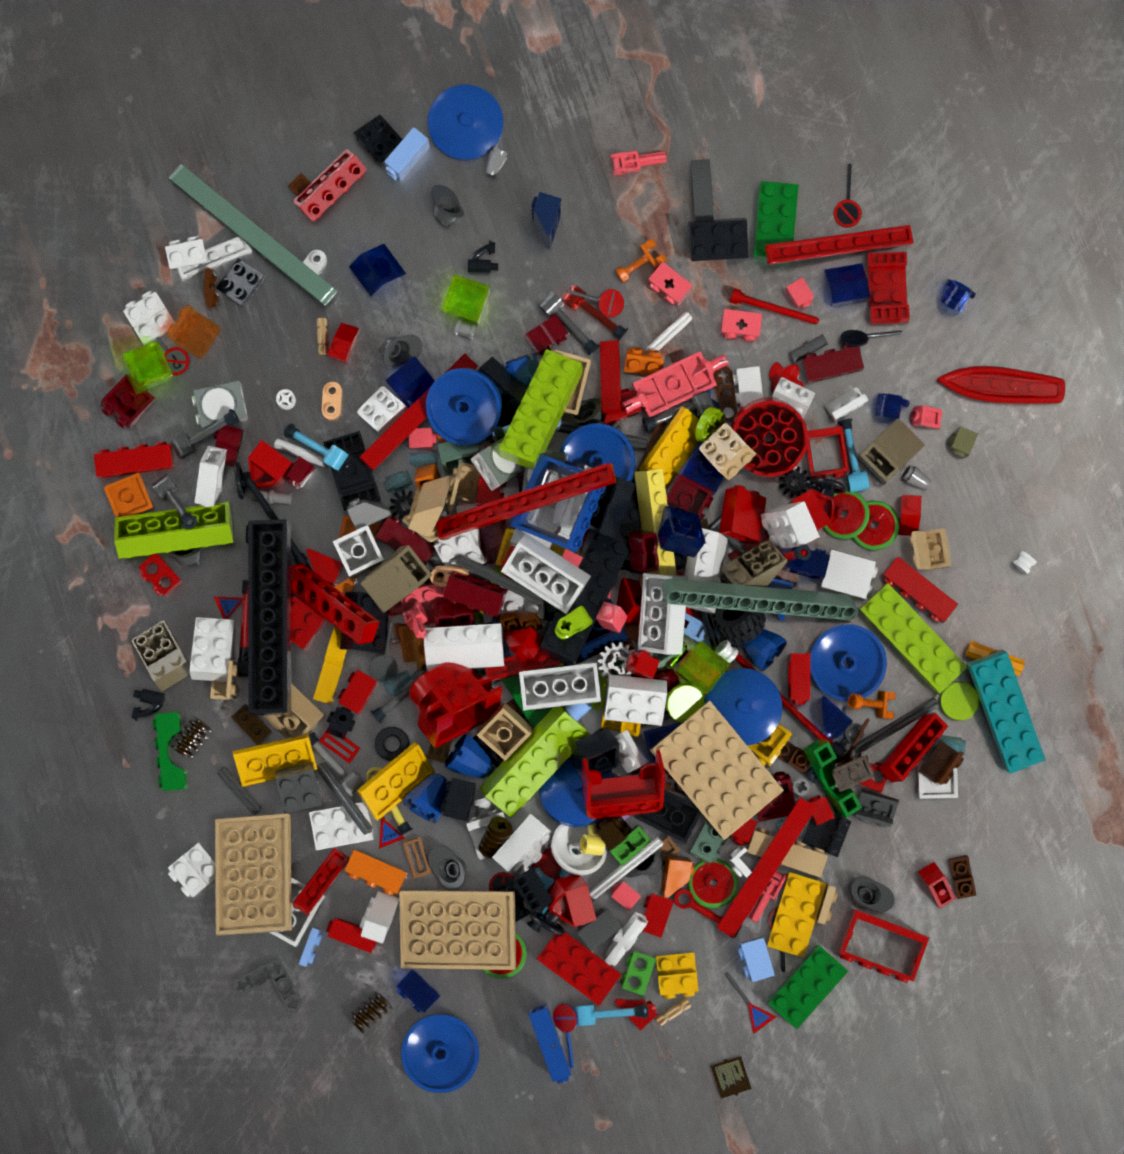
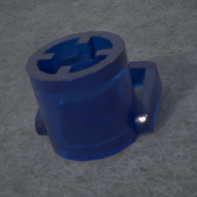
M947 279L944 285L948 288L942 296L941 302L955 311L962 312L969 299H973L976 293L963 283Z
M878 393L875 416L900 419L901 406L908 407L910 402L907 399H903L902 395Z

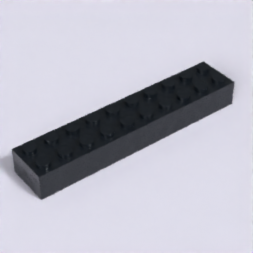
M636 486L616 538L595 532L578 567L591 577L567 614L559 609L557 610L540 645L538 652L567 666L576 664L597 620L596 616L603 602H606L631 550L629 546L630 532L641 529ZM583 606L593 620V624L567 639L558 638L555 634V627L558 621L574 609ZM562 626L561 629H562V630H563V629L568 630V627H565V628H564V627Z
M287 519L248 521V714L252 716L291 715V523Z

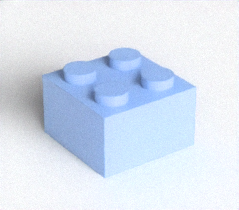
M763 937L739 943L740 948H737L739 958L745 962L746 966L743 967V971L747 979L750 978V981L755 982L775 976Z

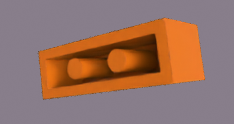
M356 849L353 850L344 870L348 872V877L358 880L360 877L366 880V885L376 888V885L383 887V892L392 896L394 893L399 894L408 873Z

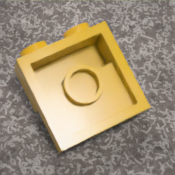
M778 724L777 728L768 738L748 747L764 766L766 764L770 767L780 755L781 749L791 738L792 733Z
M694 952L656 956L660 996L664 995V999L676 998L675 994L683 993V997L695 996V992H699Z

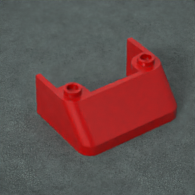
M656 750L655 763H647L642 766L639 775L602 779L599 771L589 770L587 758H583L582 783L587 816L591 819L652 813L661 810L664 802L666 773L660 750Z

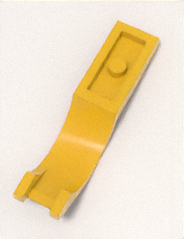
M334 626L327 647L324 664L313 700L332 705L347 652V650L340 649L342 632L336 626Z

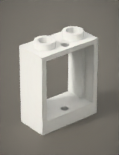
M207 447L199 465L195 503L204 507H214L222 489L227 449Z

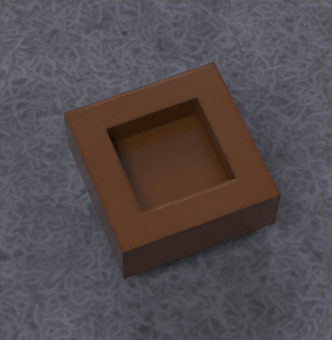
M300 173L288 185V188L298 196L311 182Z

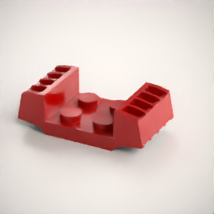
M907 252L867 253L870 325L909 322L910 312L909 304L907 305L906 286Z

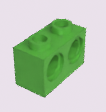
M636 825L626 840L613 850H610V848L607 850L622 866L650 843L651 840L641 827Z
M633 951V954H628L625 965H628L626 973L622 972L619 981L622 984L621 988L644 996L656 958ZM637 958H643L646 962L645 966L641 969L636 968L634 965ZM632 976L639 978V985L636 987H631L628 984V980Z

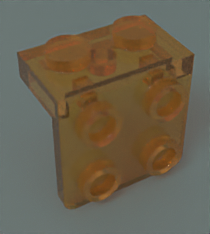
M187 305L186 308L183 307L179 311L177 316L179 319L175 324H171L167 331V337L172 342L202 359L220 333L221 327L196 312L190 305Z
M406 623L399 624L398 630L403 661H416L417 669L422 670L424 664H426L424 639L421 637L416 638L414 630L412 631Z

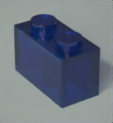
M414 969L396 986L398 994L404 999L408 997L413 1002L411 1006L417 1012L422 1011L425 1013L441 996Z

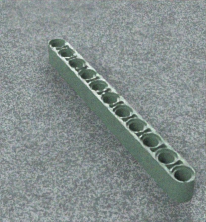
M180 164L169 176L168 179L323 306H326L337 293V290L185 166Z
M674 578L667 579L661 584V589L667 602L673 605L851 620L858 614V609L852 597L845 594Z

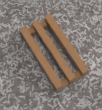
M421 836L402 842L413 878L416 879L432 874ZM415 842L419 843L421 853L427 868V871L425 872L423 870ZM408 844H411L415 859L420 871L419 874H416L414 864L407 846Z

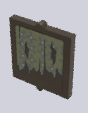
M741 1056L730 1060L724 1059V1062L711 1065L721 1099L734 1094L737 1096L740 1092L752 1089Z

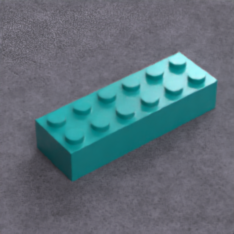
M1000 650L967 663L1005 771L1011 774L1045 761L1044 753L1008 653Z

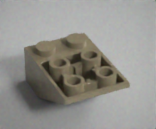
M898 418L858 456V459L885 485L925 444Z
M768 539L720 569L727 584L767 587L788 561Z
M406 545L399 547L359 584L382 613H384L420 587L432 574L412 548Z
M164 620L131 639L152 680L162 692L190 675V662Z

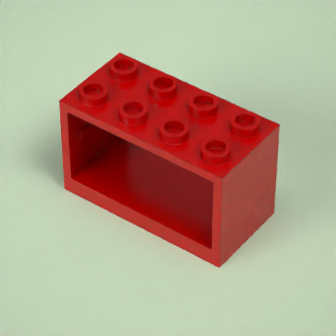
M853 909L837 953L841 954V959L852 963L855 959L859 961L858 965L870 970L872 966L876 967V972L886 976H890V973L896 975L894 979L908 984L909 980L914 982L930 937ZM857 919L919 942L907 975L845 952L849 940L853 936V929Z

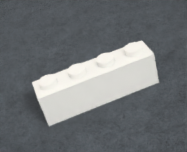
M703 528L692 530L684 576L688 577V580L720 583L722 575L720 568L724 563L727 538L719 532ZM686 606L687 608L715 614L716 608Z
M525 534L518 542L501 572L565 614H567L591 577L528 534Z
M656 573L643 574L638 650L666 655L682 654L686 606L669 604L661 589V584L670 578L688 580V577Z
M501 623L425 628L424 650L427 671L445 662L457 663L471 669L504 666Z
M597 663L519 672L523 711L601 702Z

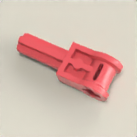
M638 151L610 155L614 166L613 175L640 172L641 166L666 163L667 160L665 152L638 155Z
M417 600L413 606L407 610L403 609L401 613L408 627L412 631L414 630L416 638L421 637L424 639L426 637L424 623L428 621L427 613Z
M777 871L773 876L779 880L771 878L748 915L749 919L754 922L759 921L770 898L775 900L787 878V874L783 875Z

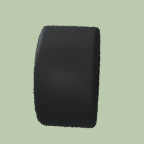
M397 727L382 729L375 739L377 754L387 761L394 760L410 746L408 735ZM391 736L396 737L400 742L399 748L394 752L388 751L385 747L386 739Z

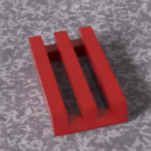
M326 732L319 739L320 743L349 764L361 749L345 737L344 741L355 748L354 752H352ZM328 738L351 756L347 758L324 740Z

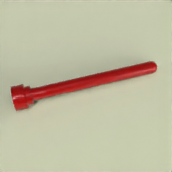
M734 288L730 303L736 305L743 302L815 325L819 323L818 317L744 295L745 293L741 292L742 290Z

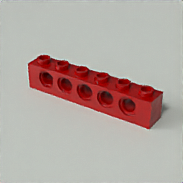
M304 563L291 565L292 594L298 596L303 603L312 607L316 613L325 617L329 623L338 627L342 633L347 634L355 643L373 642L379 625V621Z

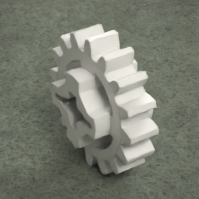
M618 642L616 647L614 643H611L610 649L607 646L604 647L605 653L599 652L602 659L596 661L601 663L598 670H603L600 675L601 677L608 676L607 682L610 674L608 672L609 669L614 670L616 675L631 677V672L627 671L625 673L628 657L621 656L618 651L621 650L628 656L631 652H635L634 649L628 650V644L622 647V642ZM611 654L609 662H606L607 656ZM616 658L622 661V664L619 665L620 668L614 666Z

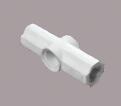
M635 912L626 925L622 926L613 938L611 945L602 955L606 963L616 966L625 952L630 950L638 939L637 936L648 923L643 914Z

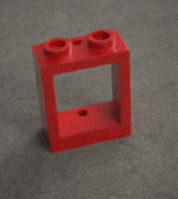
M842 426L808 431L806 459L811 478H826V476L832 475L833 478L845 477V474L849 472ZM837 436L841 468L814 472L810 440Z
M791 653L788 655V701H793V705H804L810 700V653Z
M338 917L334 918V921L330 920L326 932H329L327 937L369 953L374 952L377 941L361 936L363 929L359 925Z

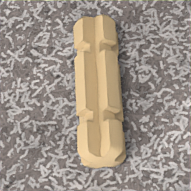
M317 318L318 354L327 355L329 351L327 346V319Z
M687 998L680 1001V1004H675L664 1011V1014L661 1013L656 1016V1021L660 1026L667 1023V1020H672L683 1013V1010L686 1011L691 1008L690 1002Z

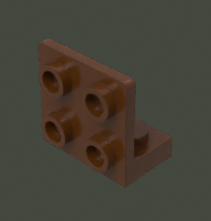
M940 740L918 772L936 785L947 784L953 776L951 774L953 768H958L963 762L964 758L962 756L964 753L962 751L957 752Z

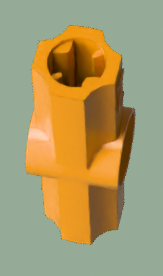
M970 641L965 657L977 660L1000 650ZM1009 655L1015 675L1020 676L1025 661Z

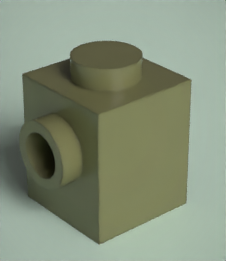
M960 426L957 433H953L949 440V444H951L950 450L953 451L954 455L961 458L969 456L978 433Z

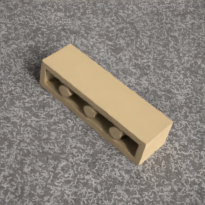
M761 828L758 831L754 830L746 852L762 857L774 837L769 836L770 832ZM795 841V844H793L781 864L821 878L828 855L824 854L825 850L816 847L810 850L805 848L806 844Z

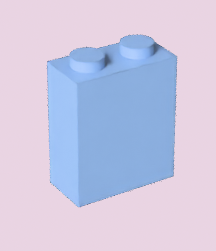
M413 127L384 161L386 174L393 180L398 179L401 182L430 148L428 138Z

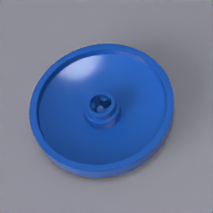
M457 85L442 92L433 102L428 114V130L434 145L446 156L462 161L475 160L487 155L498 144L503 132V114L497 100L486 90L474 85Z
M471 368L453 369L438 377L430 387L426 399L427 417L433 429L443 439L458 445L476 444L491 435L490 427L494 426L495 428L498 426L502 416L501 395L494 382L482 372Z
M605 424L582 426L573 431L561 446L560 452L568 453V461H565V464L584 469L585 465L594 468L611 463L613 464L615 476L631 481L634 475L636 459L633 447L627 437L612 426Z
M845 624L827 630L816 640L810 653V673L814 683L824 694L835 700L848 702V698L852 693L860 694L863 698L869 696L880 686L886 673L887 657L882 643L872 632L858 625Z
M746 668L728 671L718 677L707 692L705 704L711 701L747 746L760 743L768 738L779 724L782 714L780 693L772 680L759 671Z
M572 753L539 788V796L545 812L553 820L569 827H585L600 821L602 818L591 819L586 814L582 778L572 766ZM611 770L601 774L602 779L614 778Z
M446 1014L427 1016L415 1023L404 1038L401 1051L403 1067L408 1077L417 1086L433 1093L454 1091L466 1084L476 1071L479 1061L477 1038L472 1029L457 1017Z

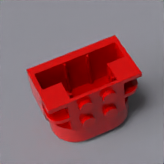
M445 662L419 676L409 690V698L418 709L417 725L433 747L437 748L483 724L500 707L503 688L499 686L493 689L490 677L477 675L471 668L457 663Z

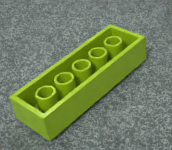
M546 349L499 447L501 458L534 470L540 454L544 455L582 376L583 367L581 362Z
M229 502L215 503L214 507H204L201 505L186 507L187 513H190L197 519V524L191 529H185L182 526L181 516L176 509L116 517L114 542L118 558L148 556L157 553H169L171 551L233 543V518Z
M889 583L858 610L937 695L968 668Z
M553 707L532 730V734L479 786L480 790L487 799L512 818L573 753L574 742L589 736L591 733L579 720L573 719L564 707Z

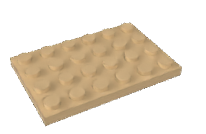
M711 701L704 704L650 749L655 757L656 750H660L666 771L723 840L727 839L784 791Z
M276 814L215 819L216 935L292 931L291 815Z
M399 891L401 968L516 969L515 891Z

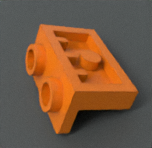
M640 347L627 348L624 372L649 376L663 369L665 354L659 350L645 351Z

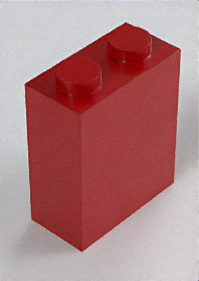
M735 485L734 488L726 489L719 533L745 543L760 542L763 526L760 514L765 512L767 498L759 495L760 493L757 491L745 490V487L741 485Z

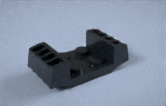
M360 431L324 441L325 448L330 449L332 445H335L348 454L339 471L331 467L344 511H347L349 502L358 498L372 502L381 500L372 470L359 459L366 451Z
M534 867L493 890L515 891V922L553 902Z

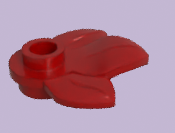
M778 362L772 365L769 372V377L772 381V394L781 377L804 387V383L797 380L800 373L797 364H792L785 368Z

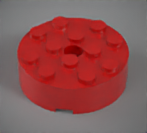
M760 398L751 401L739 410L731 424V428L756 453L752 460L744 466L756 475L764 477L783 475L794 469L806 453L808 430L805 421L792 405L783 400ZM766 434H774L772 441L765 442L764 437Z

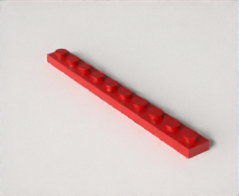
M606 463L439 519L436 523L438 538L445 540L614 484L616 479L613 464Z

